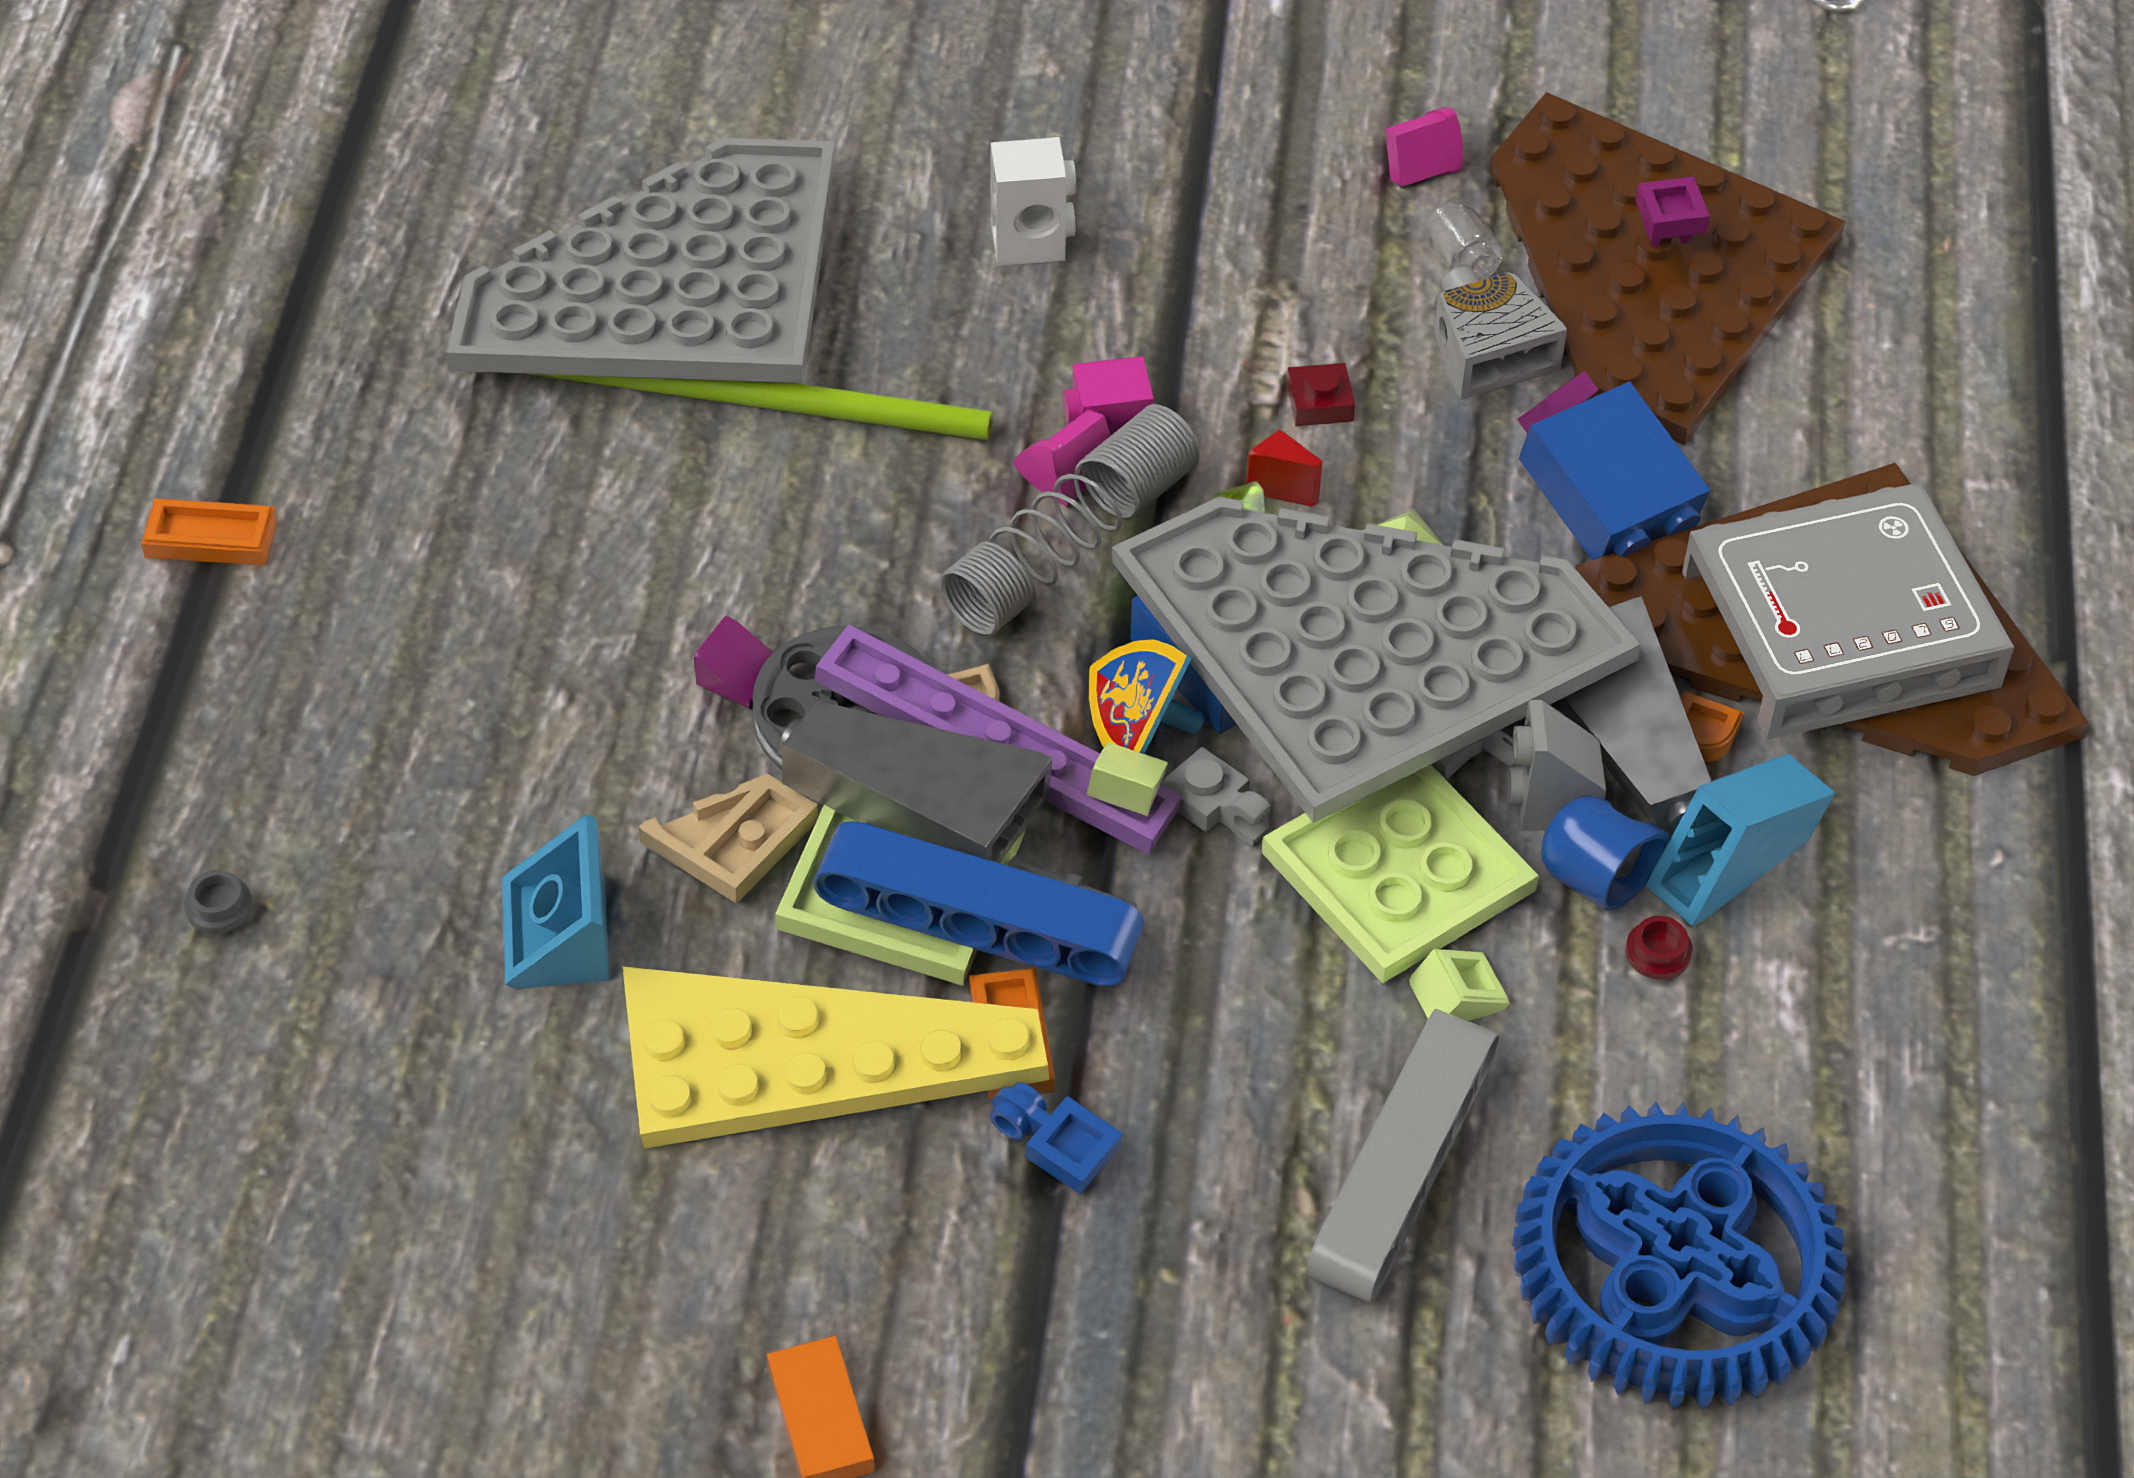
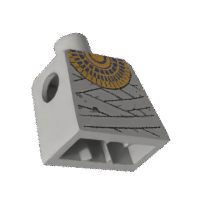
M1460 266L1451 270L1442 281L1444 291L1438 296L1434 333L1460 400L1561 370L1567 328L1516 274L1506 272L1479 280L1470 267Z

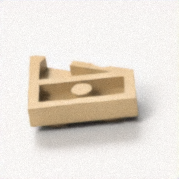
M765 774L739 784L730 793L714 794L693 802V813L662 825L654 817L644 821L638 827L642 845L737 904L816 824L819 817L818 804L783 785L781 781L771 775Z

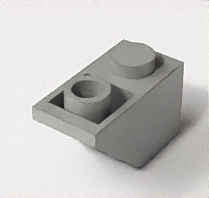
M1529 700L1525 726L1514 727L1513 758L1514 764L1518 766H1509L1507 769V801L1509 805H1519L1521 831H1543L1547 829L1549 823L1562 806L1581 796H1595L1604 799L1606 787L1599 739L1543 700Z

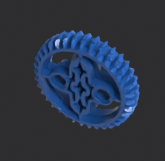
M1655 1102L1648 1109L1646 1117H1641L1628 1105L1626 1110L1621 1113L1619 1123L1604 1112L1600 1119L1596 1121L1594 1130L1580 1123L1578 1129L1573 1132L1572 1141L1560 1138L1558 1144L1553 1148L1552 1157L1543 1156L1542 1161L1537 1165L1535 1176H1531L1530 1181H1527L1522 1203H1519L1517 1207L1515 1222L1518 1225L1514 1228L1512 1246L1514 1247V1252H1516L1513 1262L1515 1276L1521 1278L1519 1291L1522 1295V1300L1532 1302L1530 1314L1533 1324H1547L1545 1336L1548 1339V1346L1568 1342L1565 1351L1568 1365L1583 1359L1589 1361L1588 1374L1591 1382L1607 1373L1615 1377L1613 1387L1617 1395L1627 1389L1628 1384L1640 1387L1644 1404L1653 1399L1655 1392L1667 1393L1673 1410L1682 1404L1684 1395H1693L1703 1411L1707 1405L1711 1404L1714 1393H1718L1731 1407L1739 1399L1742 1388L1757 1399L1760 1393L1765 1391L1768 1380L1781 1386L1783 1381L1788 1379L1791 1367L1801 1370L1802 1366L1808 1362L1811 1351H1817L1823 1345L1829 1326H1833L1839 1311L1837 1303L1841 1302L1845 1291L1843 1277L1847 1268L1846 1254L1841 1252L1844 1245L1843 1229L1834 1226L1837 1219L1835 1213L1836 1205L1823 1203L1825 1196L1823 1182H1806L1809 1175L1807 1161L1788 1164L1789 1152L1787 1143L1771 1149L1765 1145L1767 1138L1764 1127L1752 1135H1748L1741 1131L1738 1115L1728 1122V1125L1715 1121L1716 1118L1712 1107L1701 1118L1689 1116L1684 1102L1676 1109L1675 1115H1665L1658 1103ZM1645 1161H1677L1695 1164L1678 1180L1670 1192L1627 1170L1607 1172L1627 1164ZM1754 1192L1777 1213L1796 1244L1802 1267L1801 1282L1796 1298L1783 1291V1283L1773 1256L1761 1246L1744 1237L1750 1229L1757 1211ZM1705 1201H1714L1723 1207H1714ZM1564 1208L1576 1215L1577 1226L1582 1234V1240L1587 1250L1599 1260L1613 1267L1600 1293V1311L1604 1319L1593 1311L1576 1293L1560 1266L1557 1256L1556 1234L1558 1222ZM1631 1299H1644L1651 1302L1654 1306H1641ZM1688 1314L1730 1336H1746L1755 1332L1764 1333L1750 1341L1720 1349L1682 1350L1659 1345L1679 1328Z

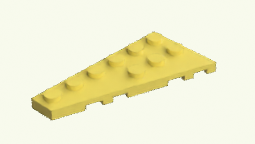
M623 967L639 1128L644 1149L1012 1087L1016 1082L1030 1084L1050 1080L1038 1009Z

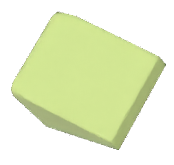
M1107 742L1092 769L1087 796L1148 816L1168 762Z
M1433 949L1409 980L1410 986L1428 1019L1436 1008L1466 1021H1471L1505 1010L1510 1004L1506 993L1483 952Z

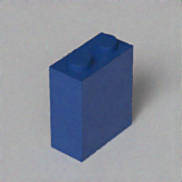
M1630 381L1530 425L1518 458L1591 560L1612 553L1625 557L1649 546L1652 540L1668 535L1671 536L1677 532L1696 527L1700 522V513L1710 493L1709 487Z

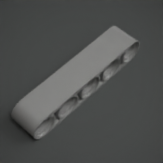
M1436 1008L1434 1009L1316 1238L1306 1267L1307 1277L1369 1303L1375 1301L1488 1074L1498 1047L1500 1033Z

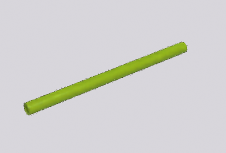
M527 373L529 375L989 441L993 425V411L799 383L675 378L655 379L617 376L596 377L560 374L537 375Z

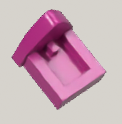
M1441 107L1427 112L1422 117L1385 128L1390 179L1400 187L1445 172L1450 175L1461 171L1463 162L1462 136L1457 114L1452 108Z
M1091 410L1085 411L1051 438L1036 441L1017 455L1013 460L1014 467L1029 483L1042 493L1047 491L1053 492L1054 484L1060 476L1074 474L1075 467L1080 460L1084 459L1094 448H1097L1098 445H1101L1102 442L1110 437L1105 415ZM1074 479L1064 481L1059 487L1058 493L1064 494L1076 501L1077 493ZM1079 480L1080 490L1083 492L1087 488L1085 483ZM1058 498V502L1065 507L1071 505V503Z

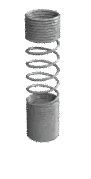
M1152 404L1142 409L1141 412L1130 419L1129 422H1126L1117 432H1114L1101 445L1094 448L1089 455L1081 459L1075 467L1074 474L1060 476L1054 484L1053 492L1047 491L1038 494L1033 501L1032 510L1024 509L1016 512L1011 519V527L995 529L989 541L980 542L969 553H966L965 556H962L960 560L954 563L952 567L944 571L941 576V590L953 614L972 631L983 635H993L1001 627H1004L1005 624H1008L1018 613H1021L1031 602H1034L1037 597L1036 584L1030 573L1036 579L1046 584H1056L1059 576L1053 557L1067 566H1077L1080 561V554L1075 540L1087 548H1098L1101 544V534L1097 524L1110 531H1119L1122 527V518H1134L1197 465L1200 449L1196 436L1190 426L1179 414L1168 407ZM1074 479L1076 493L1082 506L1074 499L1058 493V489L1064 481ZM1079 480L1085 483L1093 499L1103 509L1117 516L1118 522L1115 526L1104 523L1093 513L1082 495ZM1050 496L1053 497L1055 511L1061 524L1053 517L1037 511V505L1042 499ZM1058 498L1071 503L1087 518L1096 533L1097 540L1095 543H1088L1082 540L1071 529L1060 510ZM1032 514L1034 529L1040 542L1028 533L1015 528L1016 522L1021 516ZM1036 515L1050 521L1069 540L1075 552V559L1073 561L1063 559L1051 548L1039 528ZM1010 532L1012 544L1019 560L1003 546L994 543L999 534ZM1015 533L1028 539L1045 555L1053 569L1054 576L1052 579L1041 576L1030 566L1017 544Z

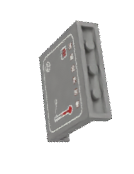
M1921 482L1896 488L1886 487L1868 494L1840 500L1830 499L1816 505L1783 512H1769L1760 517L1723 525L1713 524L1703 529L1690 531L1682 573L1685 579L1697 576L1703 577L1763 695L1757 722L1766 740L2002 687L2014 646Z

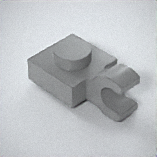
M1203 747L1161 781L1160 785L1182 796L1178 813L1206 833L1218 822H1221L1243 842L1254 846L1270 832V826L1261 820L1271 810L1269 802L1261 795L1250 791V779Z

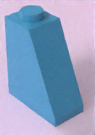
M1789 754L1700 785L1645 886L1691 926L1699 924L1805 845L1836 792Z

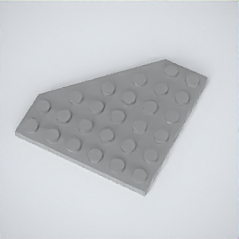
M721 138L706 146L705 157L685 167L680 162H676L642 180L643 190L623 201L614 195L578 215V225L556 235L549 230L513 249V259L490 271L483 265L466 274L446 350L449 371L803 383L836 159L835 141Z
M1217 497L1112 547V562L1179 650L1192 657L1190 664L1313 823L1526 717L1529 700H1543L1550 705L1639 659L1641 644L1567 559L1542 555L1540 563L1505 557L1504 548L1456 539L1453 540L1452 547L1417 541V532L1368 523L1366 524L1365 531L1330 525L1329 516L1280 508L1278 515L1244 509V501L1225 497Z

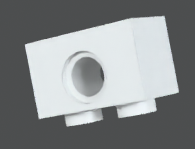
M1060 138L990 142L991 229L997 266L1065 261L1066 237H1074L1076 232L1073 202H1066V195H1076V174L1074 161H1063Z

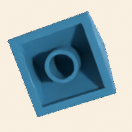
M585 814L502 877L505 985L514 989L610 981L605 877L597 819Z

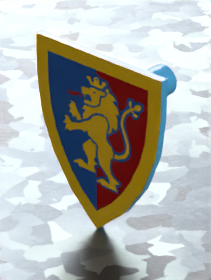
M1155 639L1138 640L1113 649L1092 664L1089 671V702L1093 725L1102 746L1104 747L1107 742L1145 754L1160 722L1188 734H1196L1202 727L1203 713L1172 700L1192 657L1174 646Z

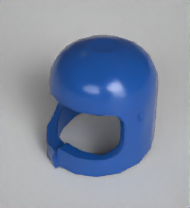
M1581 796L1562 806L1555 814L1544 833L1541 856L1546 869L1556 880L1603 910L1611 911L1625 906L1644 888L1671 837L1668 832L1653 823L1635 821L1624 816L1612 807L1611 802L1601 797ZM1642 845L1632 871L1624 877L1614 878L1629 853Z

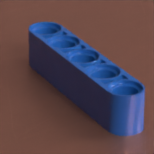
M855 821L843 822L836 827L813 881L814 890L820 898L840 909L1104 987L1115 986L1123 981L1144 926L1143 916L1138 909L1121 899Z

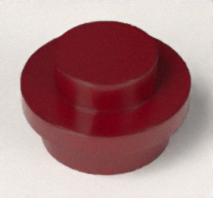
M1652 916L1646 918L1631 930L1627 938L1625 953L1628 962L1638 973L1648 978L1666 980L1681 975L1688 968L1692 958L1693 946L1686 929L1678 921L1666 916Z

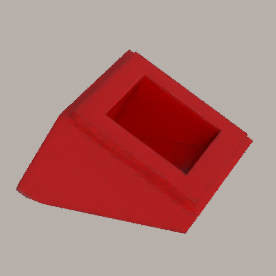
M1279 429L1249 452L1246 490L1258 496L1313 507L1319 503L1323 462Z

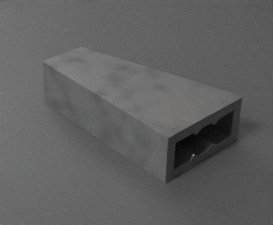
M1642 596L1609 607L1641 644L1638 661L1554 703L1567 718L1599 739L1604 766L1647 820L1668 832L1676 830L1698 787L1711 782V778Z
M817 701L802 721L795 719L788 725L778 747V752L782 755L783 785L832 808L856 822L876 826L997 863L1002 861L1049 797L1053 758L1042 752Z

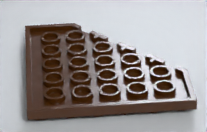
M1548 92L1542 96L1492 155L1490 173L1496 187H1501L1507 202L1506 213L1518 242H1523L1528 254L1527 266L1540 298L1545 297L1549 309L1567 328L1563 355H1568L1575 372L1574 377L1585 371L1598 389L1597 392L1586 400L1630 381L1672 439L1683 445L1687 443L1842 238L1845 221ZM1694 176L1710 214L1707 233L1694 234L1688 243L1681 244L1679 237L1663 238L1659 247H1652L1644 228L1643 218L1635 201L1638 183Z
M1892 463L1680 531L1671 536L1668 535L1652 540L1649 546L1625 557L1612 553L1575 565V569L1608 607L1642 596L1670 673L1692 679L1690 688L1738 703L1742 695L1762 701L1763 695L1703 577L1697 576L1685 579L1682 573L1690 531L1703 529L1713 524L1723 525L1760 517L1769 512L1793 510L1816 505L1830 499L1840 500L1876 492L1886 487L1896 488L1910 485L1911 483L1898 465ZM1961 552L2014 646L2002 687L1836 725L1864 733L1863 742L1911 757L1914 749L1951 760L1950 769L1976 776L2083 739L2088 722Z

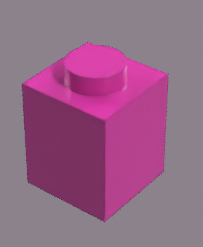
M1143 356L1073 364L1072 389L1063 390V408L1067 425L1085 411L1091 410L1105 415L1110 435L1117 432L1118 429L1125 425L1126 422H1129L1142 409H1145L1146 406L1154 404Z

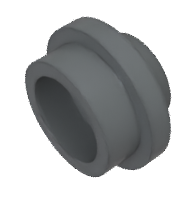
M213 870L201 874L191 883L185 897L184 909L187 919L193 927L205 933L219 934L237 928L248 918L252 909V898L247 885L234 874L223 870Z

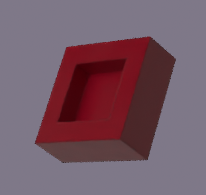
M1346 363L1288 367L1286 385L1295 426L1354 422L1355 402Z

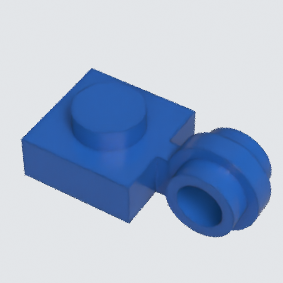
M1016 1082L1012 1087H1003L992 1099L993 1109L989 1116L993 1125L1002 1134L1013 1140H1021L1025 1135H1033L1026 1144L1025 1157L1080 1195L1121 1147L1123 1135L1121 1131L1068 1096L1051 1115L1046 1112L1047 1105L1043 1097L1031 1086L1022 1082Z

